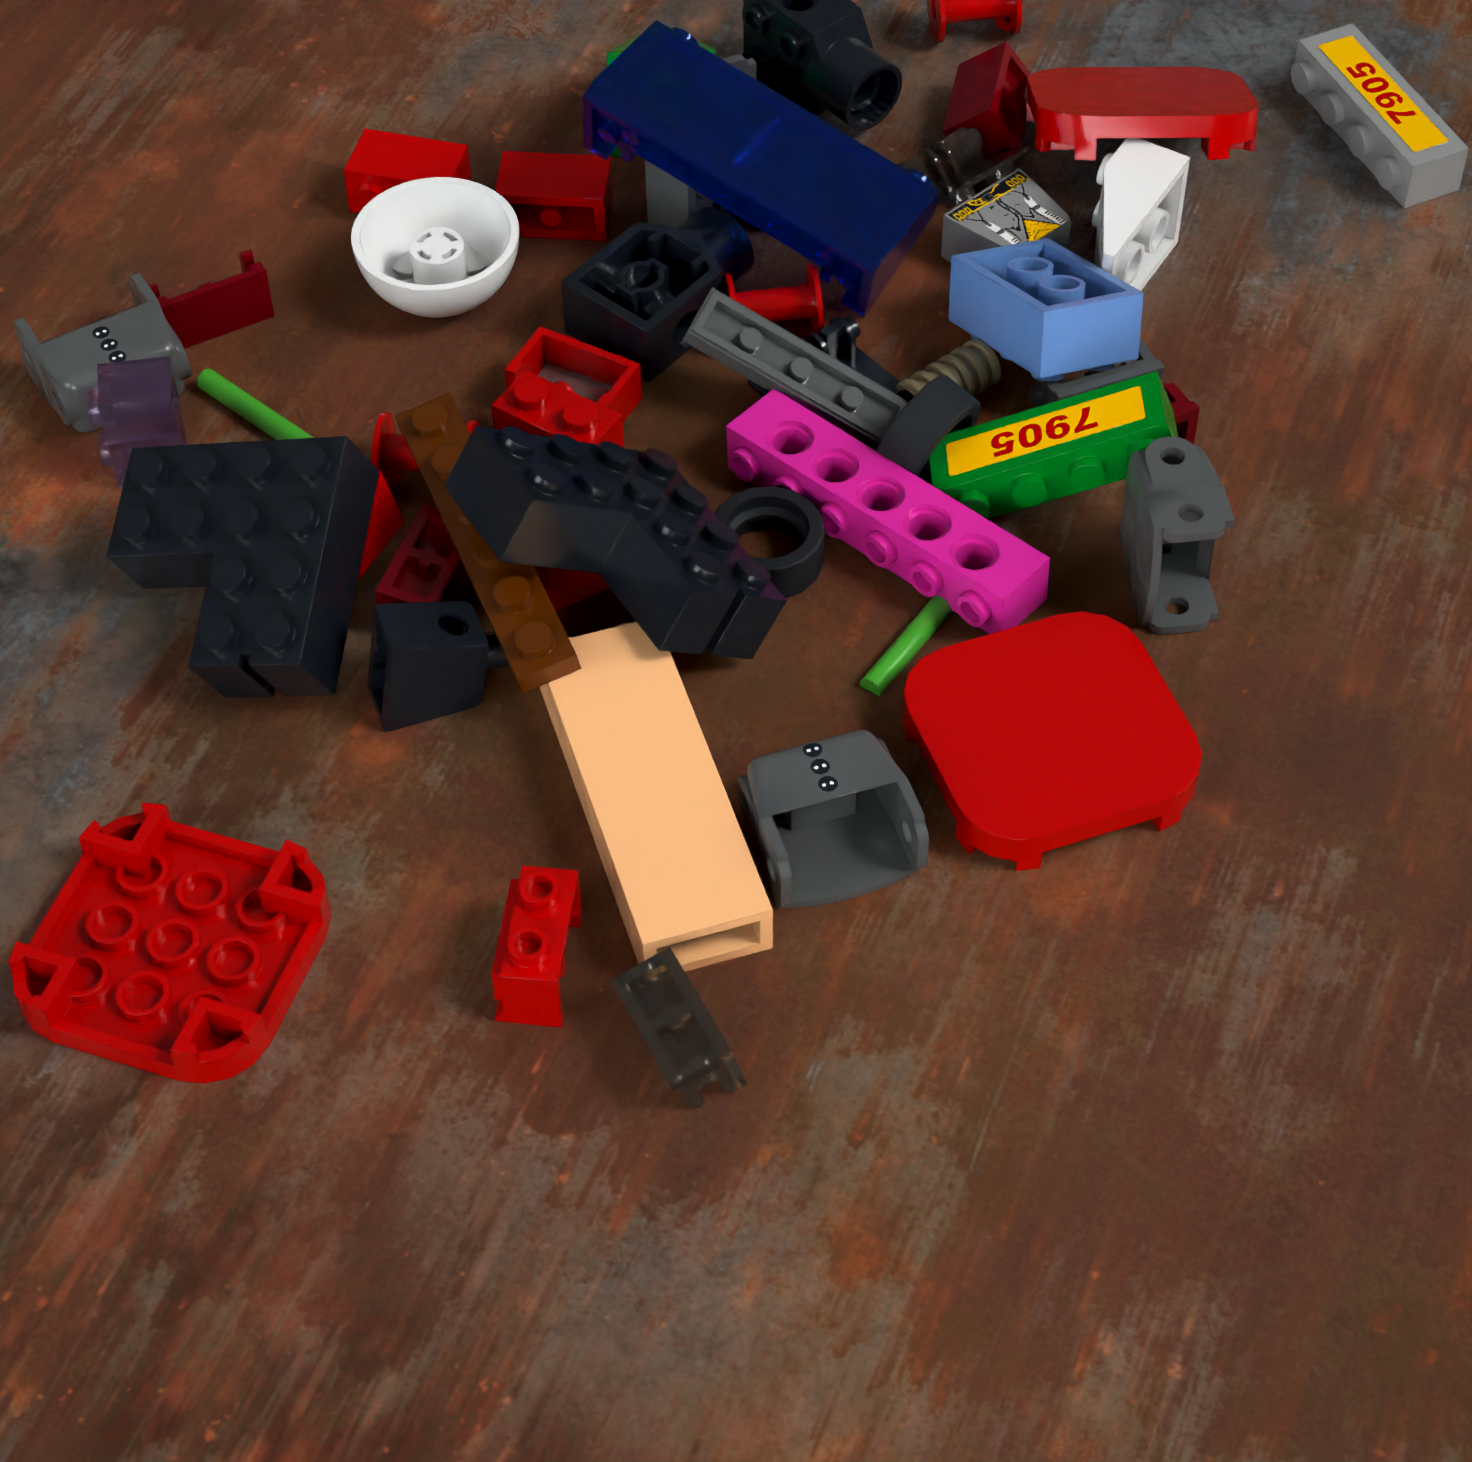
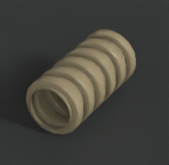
M971 339L963 347L959 346L951 351L950 355L946 354L939 358L937 362L930 363L923 371L915 372L910 376V379L905 378L896 385L895 394L910 401L926 384L937 376L947 375L972 396L979 395L987 387H992L1000 381L1001 366L995 352L987 343L980 339Z

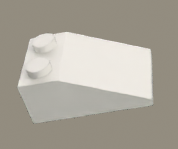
M1126 138L1114 154L1111 152L1106 154L1100 164L1096 179L1097 184L1101 185L1102 188L1100 200L1092 216V226L1097 228L1094 265L1140 291L1144 288L1178 243L1190 157L1140 138Z

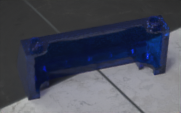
M655 20L600 73L583 95V147L606 161L615 148H621V158L629 163L637 154L821 266L820 279L829 284L833 276L836 277L846 289V293L841 299V304L862 317H865L935 213L940 190L935 188L931 180L923 173L915 169H903L702 48L687 31L678 27L671 29L658 20Z

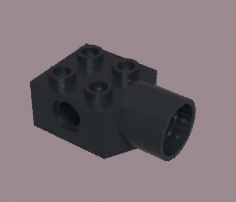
M743 0L744 52L742 55L745 59H754L756 62V79H759L775 91L786 103L793 105L810 119L828 110L855 131H865L873 128L893 109L901 92L902 74L898 67L874 50L861 7L851 0Z
M716 207L700 209L679 227L636 222L561 281L565 332L581 342L640 363L641 378L650 383L692 348V346L682 340L712 287L723 293V274L730 273L734 284L750 271L754 263V252L749 237L731 215Z

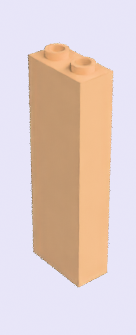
M637 622L622 623L612 628L576 637H568L577 654L581 669L544 684L539 688L644 981L649 982L772 949V906L671 652L659 651Z

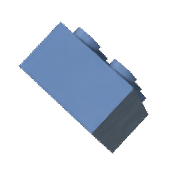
M1046 238L951 255L948 320L968 332L971 338L980 339L987 343L988 346L999 352L1002 358L1011 360L1029 371L1033 378L1042 381H1058L1065 378L1066 373L1085 369L1105 371L1114 368L1115 363L1139 358L1144 293L1051 239Z

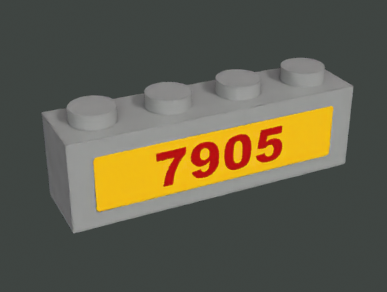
M1353 23L1298 40L1295 62L1291 68V82L1294 88L1310 102L1321 115L1322 120L1334 129L1348 145L1351 153L1366 165L1377 178L1381 187L1388 190L1403 208L1459 190L1469 148Z

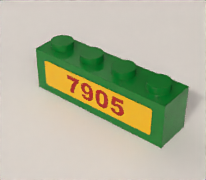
M1154 371L952 432L942 439L929 456L932 486L986 519L1037 506L1082 491L1095 489L1126 479L1128 461L1133 452L1146 449L1151 442L1158 438L1166 436L1178 437L1174 410L1158 371Z

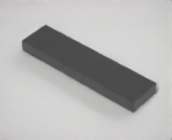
M713 287L682 340L766 390L776 389L877 451L878 445L888 428L909 403V401Z

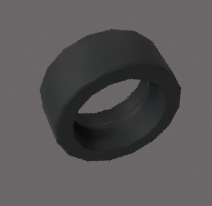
M947 375L937 376L926 384L898 414L879 443L877 452L928 482L931 480L929 456L947 434L974 426L981 411V404Z
M775 486L754 487L730 496L717 508L715 512L717 518L732 528L739 537L758 529H776L788 532L802 542V545L797 550L782 557L762 559L750 556L769 571L771 575L770 581L785 599L803 592L818 579L824 564L825 531L823 517L810 500L788 489Z

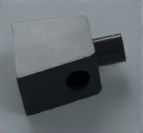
M466 601L384 603L374 605L367 688L384 732L394 731L476 707L483 700L486 671L510 667L494 631L484 633L473 605Z

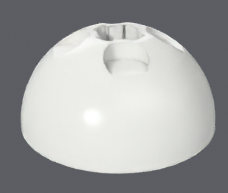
M452 177L422 178L391 187L369 201L354 221L351 232V244L355 260L362 275L370 287L385 301L402 311L417 316L431 318L450 317L463 314L478 307L491 298L503 285L512 270L517 256L519 222L509 202L485 185Z

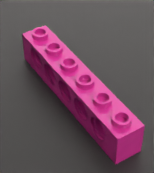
M773 388L726 425L728 468L738 478L745 482H751L757 487L775 486L792 490L807 498L822 515L824 531L829 536L841 539L866 555L876 566L886 568L912 584L920 594L926 597H933L935 595L943 597L949 603L951 610L959 614L969 625L979 627L989 634L1016 627L1047 600L1050 557L879 454L874 449Z

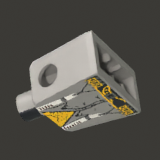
M1018 168L943 215L941 257L951 263V255L1046 238L1069 249L1071 220L1069 215L1023 170Z

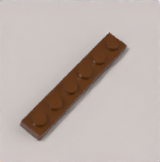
M449 392L395 415L400 431L522 693L524 694L581 669L577 654L535 567L500 562L444 488L470 437V433L451 393Z

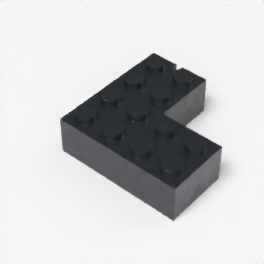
M475 425L444 485V488L500 562L599 573L659 651L702 655L704 649H706L711 656L753 659L787 602L785 597L770 581L771 575L769 571L748 555L738 543V534L717 518L707 506L709 504L707 497L692 487L678 471L679 465L675 459L658 449L649 448L646 452L624 449L609 441H602L598 445L579 442L563 434H554L552 437L528 434L513 426H505L502 430Z
M347 436L132 448L106 557L144 589L206 587L188 667L224 697H274L276 689L284 696H333L336 693L380 471Z

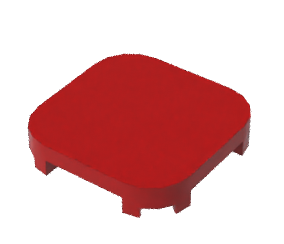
M1204 67L1053 68L1040 70L1029 75L1027 79L1026 122H1035L1036 149L1040 152L1074 150V160L1096 161L1097 138H1201L1200 147L1207 159L1219 160L1229 159L1230 149L1255 151L1259 102L1243 78L1235 73L1220 69Z
M1084 611L1057 614L943 647L920 659L908 673L904 688L902 726L906 742L915 740L956 820L955 838L968 854H971L976 848L991 857L1015 861V871L1041 868L1043 852L1153 819L1160 832L1180 821L1182 810L1195 795L1202 758V751L1197 736L1142 642L1126 625L1106 615Z
M142 802L143 813L119 817L103 827H100L99 823L94 820L78 837L83 854L29 944L15 942L8 964L12 972L14 994L21 1014L35 1033L56 1044L177 1081L207 1084L236 1076L254 1065L271 1044L326 939L332 916L323 875L309 859L308 850L288 839L285 840L280 851L272 850L171 821L168 807L163 804Z

